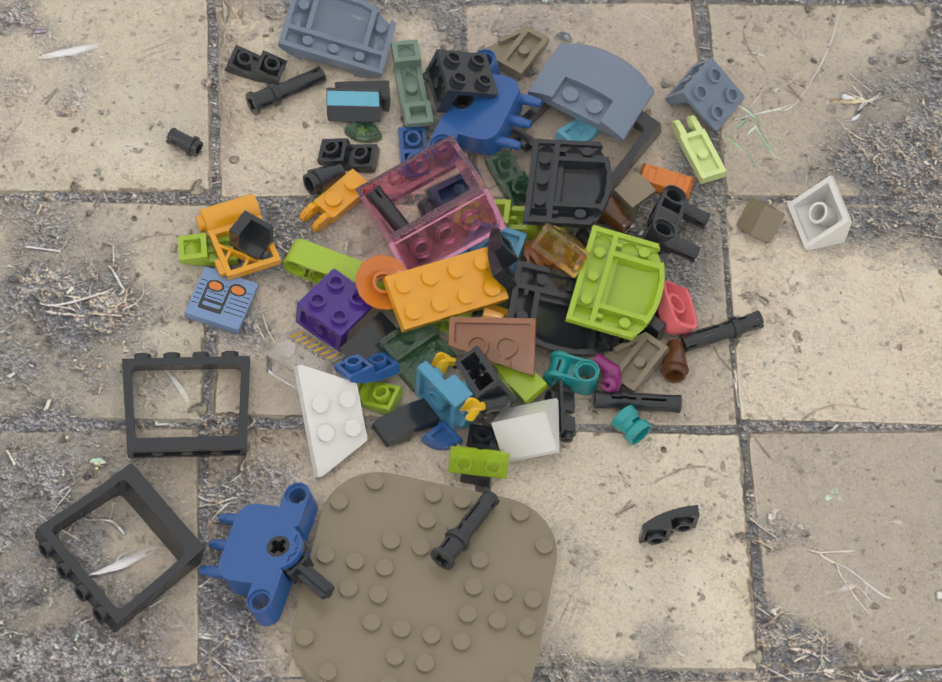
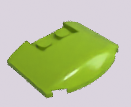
M593 225L586 247L590 255L579 271L565 321L632 341L650 323L662 297L665 267L664 262L661 263L657 253L660 252L659 244Z

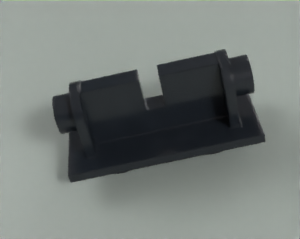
M560 379L546 391L544 400L558 399L559 437L563 442H571L576 435L575 417L565 415V413L573 414L575 412V394L570 386H563V380Z

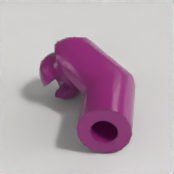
M598 353L592 361L596 362L600 371L603 372L604 383H601L602 388L606 392H616L622 384L621 368L601 353Z

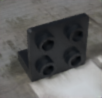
M437 49L425 71L437 112L447 113L451 104L455 102L457 95L496 98L498 94L486 54Z

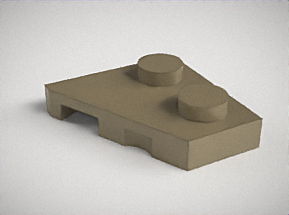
M525 26L516 30L513 34L498 38V42L489 47H485V45L480 46L478 51L482 49L492 50L496 55L499 68L521 80L547 47L549 38Z
M644 332L632 341L614 347V351L604 356L621 368V386L631 393H637L667 355L669 347L647 332Z

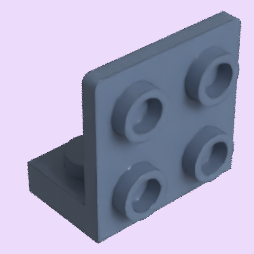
M711 57L694 64L665 100L671 107L683 103V105L689 103L714 132L723 125L742 102L744 95Z

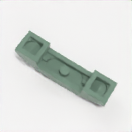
M418 40L391 42L397 93L406 127L434 125L431 104L427 99L421 69Z

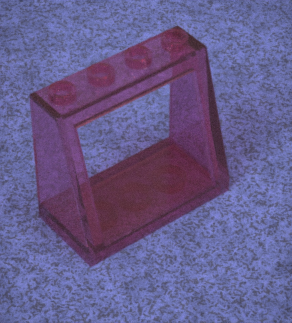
M452 135L355 188L364 208L392 256L401 261L408 270L454 257L487 239L493 228L496 227L501 231L507 227L489 188ZM456 168L470 189L393 233L379 211L366 198L369 192L380 185L390 200L395 203Z

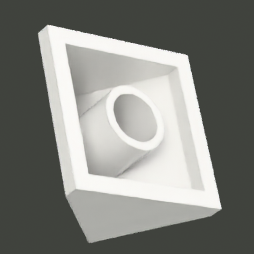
M830 175L787 204L805 250L809 251L845 243L852 221L833 176Z
M557 398L508 408L500 412L491 422L499 449H504V452L510 453L509 463L559 453V405Z

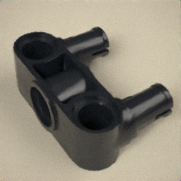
M668 185L664 188L653 206L646 223L643 239L659 244L660 252H657L658 255L673 253L693 263L701 247L680 238L679 234L676 233L677 228L683 219L704 229L711 213H707L690 204L685 192L681 188Z

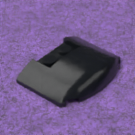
M534 138L523 225L591 228L606 209L612 189L610 160L608 156L605 157L601 152L603 146L600 142Z
M520 260L516 261L514 278L517 285L511 290L507 318H536L537 347L551 352L563 351L573 356H592L608 350H614L613 348L618 344V336L565 321L579 274L574 277L568 271Z

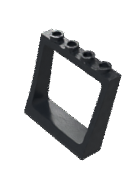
M543 102L541 107H531L522 117L531 120L533 125L552 106ZM643 111L633 125V128L641 132L642 135L612 172L611 194L662 132L660 122ZM514 126L510 135L517 139L516 141L522 143L521 149L528 152L530 149L532 150L534 138L526 133L528 128Z
M198 351L192 353V357H181L180 353L167 352L163 354V358H151L150 353H136L134 358L122 359L128 459L247 456L250 356H239L237 351H224L220 357H210V353ZM204 369L240 370L239 429L236 435L138 438L136 436L132 380L134 372Z
M132 463L37 527L35 538L39 542L38 549L42 556L46 559L51 557L56 562V570L63 580H71L75 585L74 591L78 599L82 602L87 600L93 607L92 612L95 619L100 624L106 622L114 633L199 566L205 550L201 542ZM116 496H123L178 560L122 608H116L55 536L58 532Z

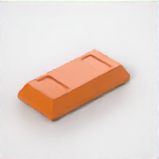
M643 163L640 174L656 189V193L661 194L666 186L674 185L681 188L685 192L687 200L689 199L695 180L693 177L647 163Z

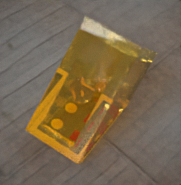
M545 223L531 246L574 278L590 255L579 240L561 227Z

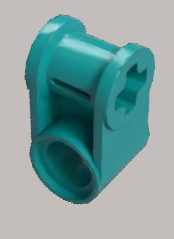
M563 351L551 352L548 371L544 372L542 379L548 386L552 387L561 379L563 380V386H570L573 392L587 396L595 392L598 387L600 372L596 362L573 356ZM581 376H589L591 379H583Z

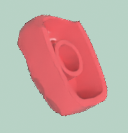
M664 281L662 297L655 316L666 324L665 332L667 334L680 336L691 332L697 327V318L687 288H683L670 281Z

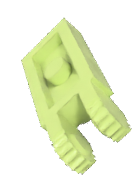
M692 115L687 118L690 133L686 132L679 120L672 121V131L700 185L725 177L727 170L705 129H702L699 121H697L696 116Z

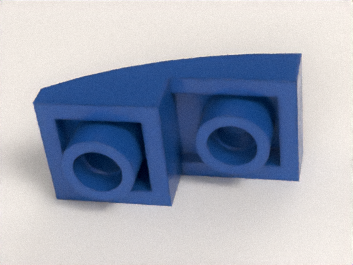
M398 127L401 177H429L426 127Z
M382 351L367 359H364L359 354H355L334 365L336 372L353 383L375 382L400 373L399 363Z

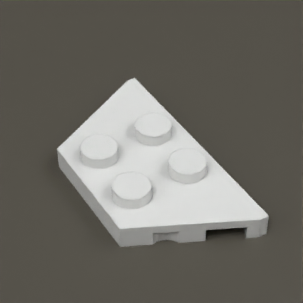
M304 365L294 366L314 478L324 476L368 439L357 383Z

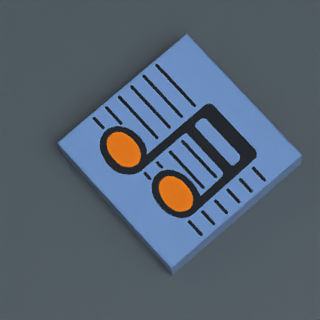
M205 267L185 310V318L239 335L259 289V284L240 277L227 281L226 276L220 277L217 270Z

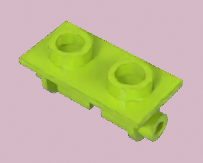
M457 444L456 447H450L448 472L506 479L510 453L504 452V449H500V451L481 450Z

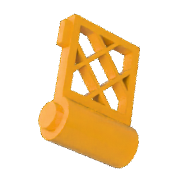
M253 193L199 209V215L195 216L199 232L204 231L217 255L218 260H215L214 264L219 276H226L227 281L281 264L280 256L273 242L266 250L270 252L271 258L265 260H255L235 250L233 247L229 248L218 242L217 238L229 236V229L244 210L263 220L258 202ZM232 256L245 261L242 267L233 270L230 269L228 262Z

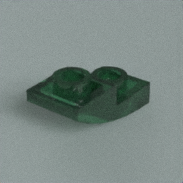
M509 149L487 158L484 162L504 198L511 200L512 206L525 201L529 178L525 171L521 172L512 150Z

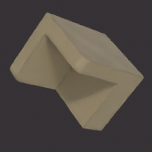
M637 172L616 187L612 197L616 198L629 220L632 221L638 215L640 204L653 196L656 189Z
M751 196L736 225L748 234L770 243L785 214L772 205Z

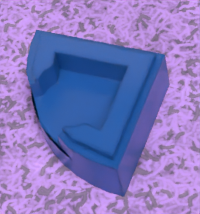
M443 420L423 435L421 442L432 449L445 451L450 450L451 446L456 447L457 444L461 446L463 439Z

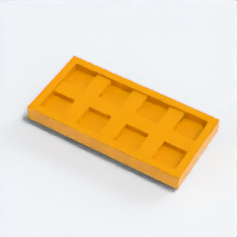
M488 247L385 276L383 279L402 333L447 320L450 317H457L497 305L509 299L505 287L492 276L488 261Z

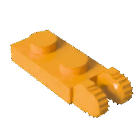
M352 169L313 202L308 204L302 210L299 217L303 222H306L320 212L322 215L314 221L311 227L318 233L330 223L336 222L372 191V184Z

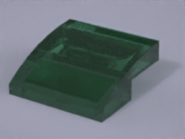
M434 323L403 333L400 327H398L378 341L382 352L399 363L400 373L398 375L412 392H415L417 367L427 361L431 365L438 352H444L451 358L456 355L440 337L441 331Z

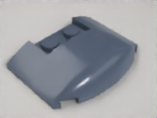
M291 0L278 47L301 61L303 57L352 71L355 77H382L396 23L391 20L389 24L379 15L381 10L362 0Z
M560 43L528 91V95L542 99L544 103L621 142L625 140L654 94L652 86L648 84L645 77L631 64L606 50L578 43Z

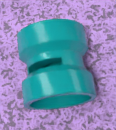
M628 405L614 417L611 425L617 431H622L625 434V440L632 446L646 437L652 425L646 419H641L638 416L639 412L633 405Z

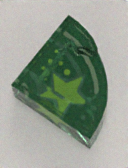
M354 122L344 127V133L354 141L374 143L382 140V133L373 122Z

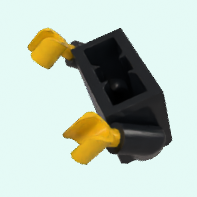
M478 345L465 355H454L453 358L444 352H438L431 363V366H436L443 375L449 366H453L454 369L460 371L477 399L473 397L468 398L460 411L469 412L465 417L468 421H474L480 411L482 413L491 412L493 415L503 412L517 398L503 375Z

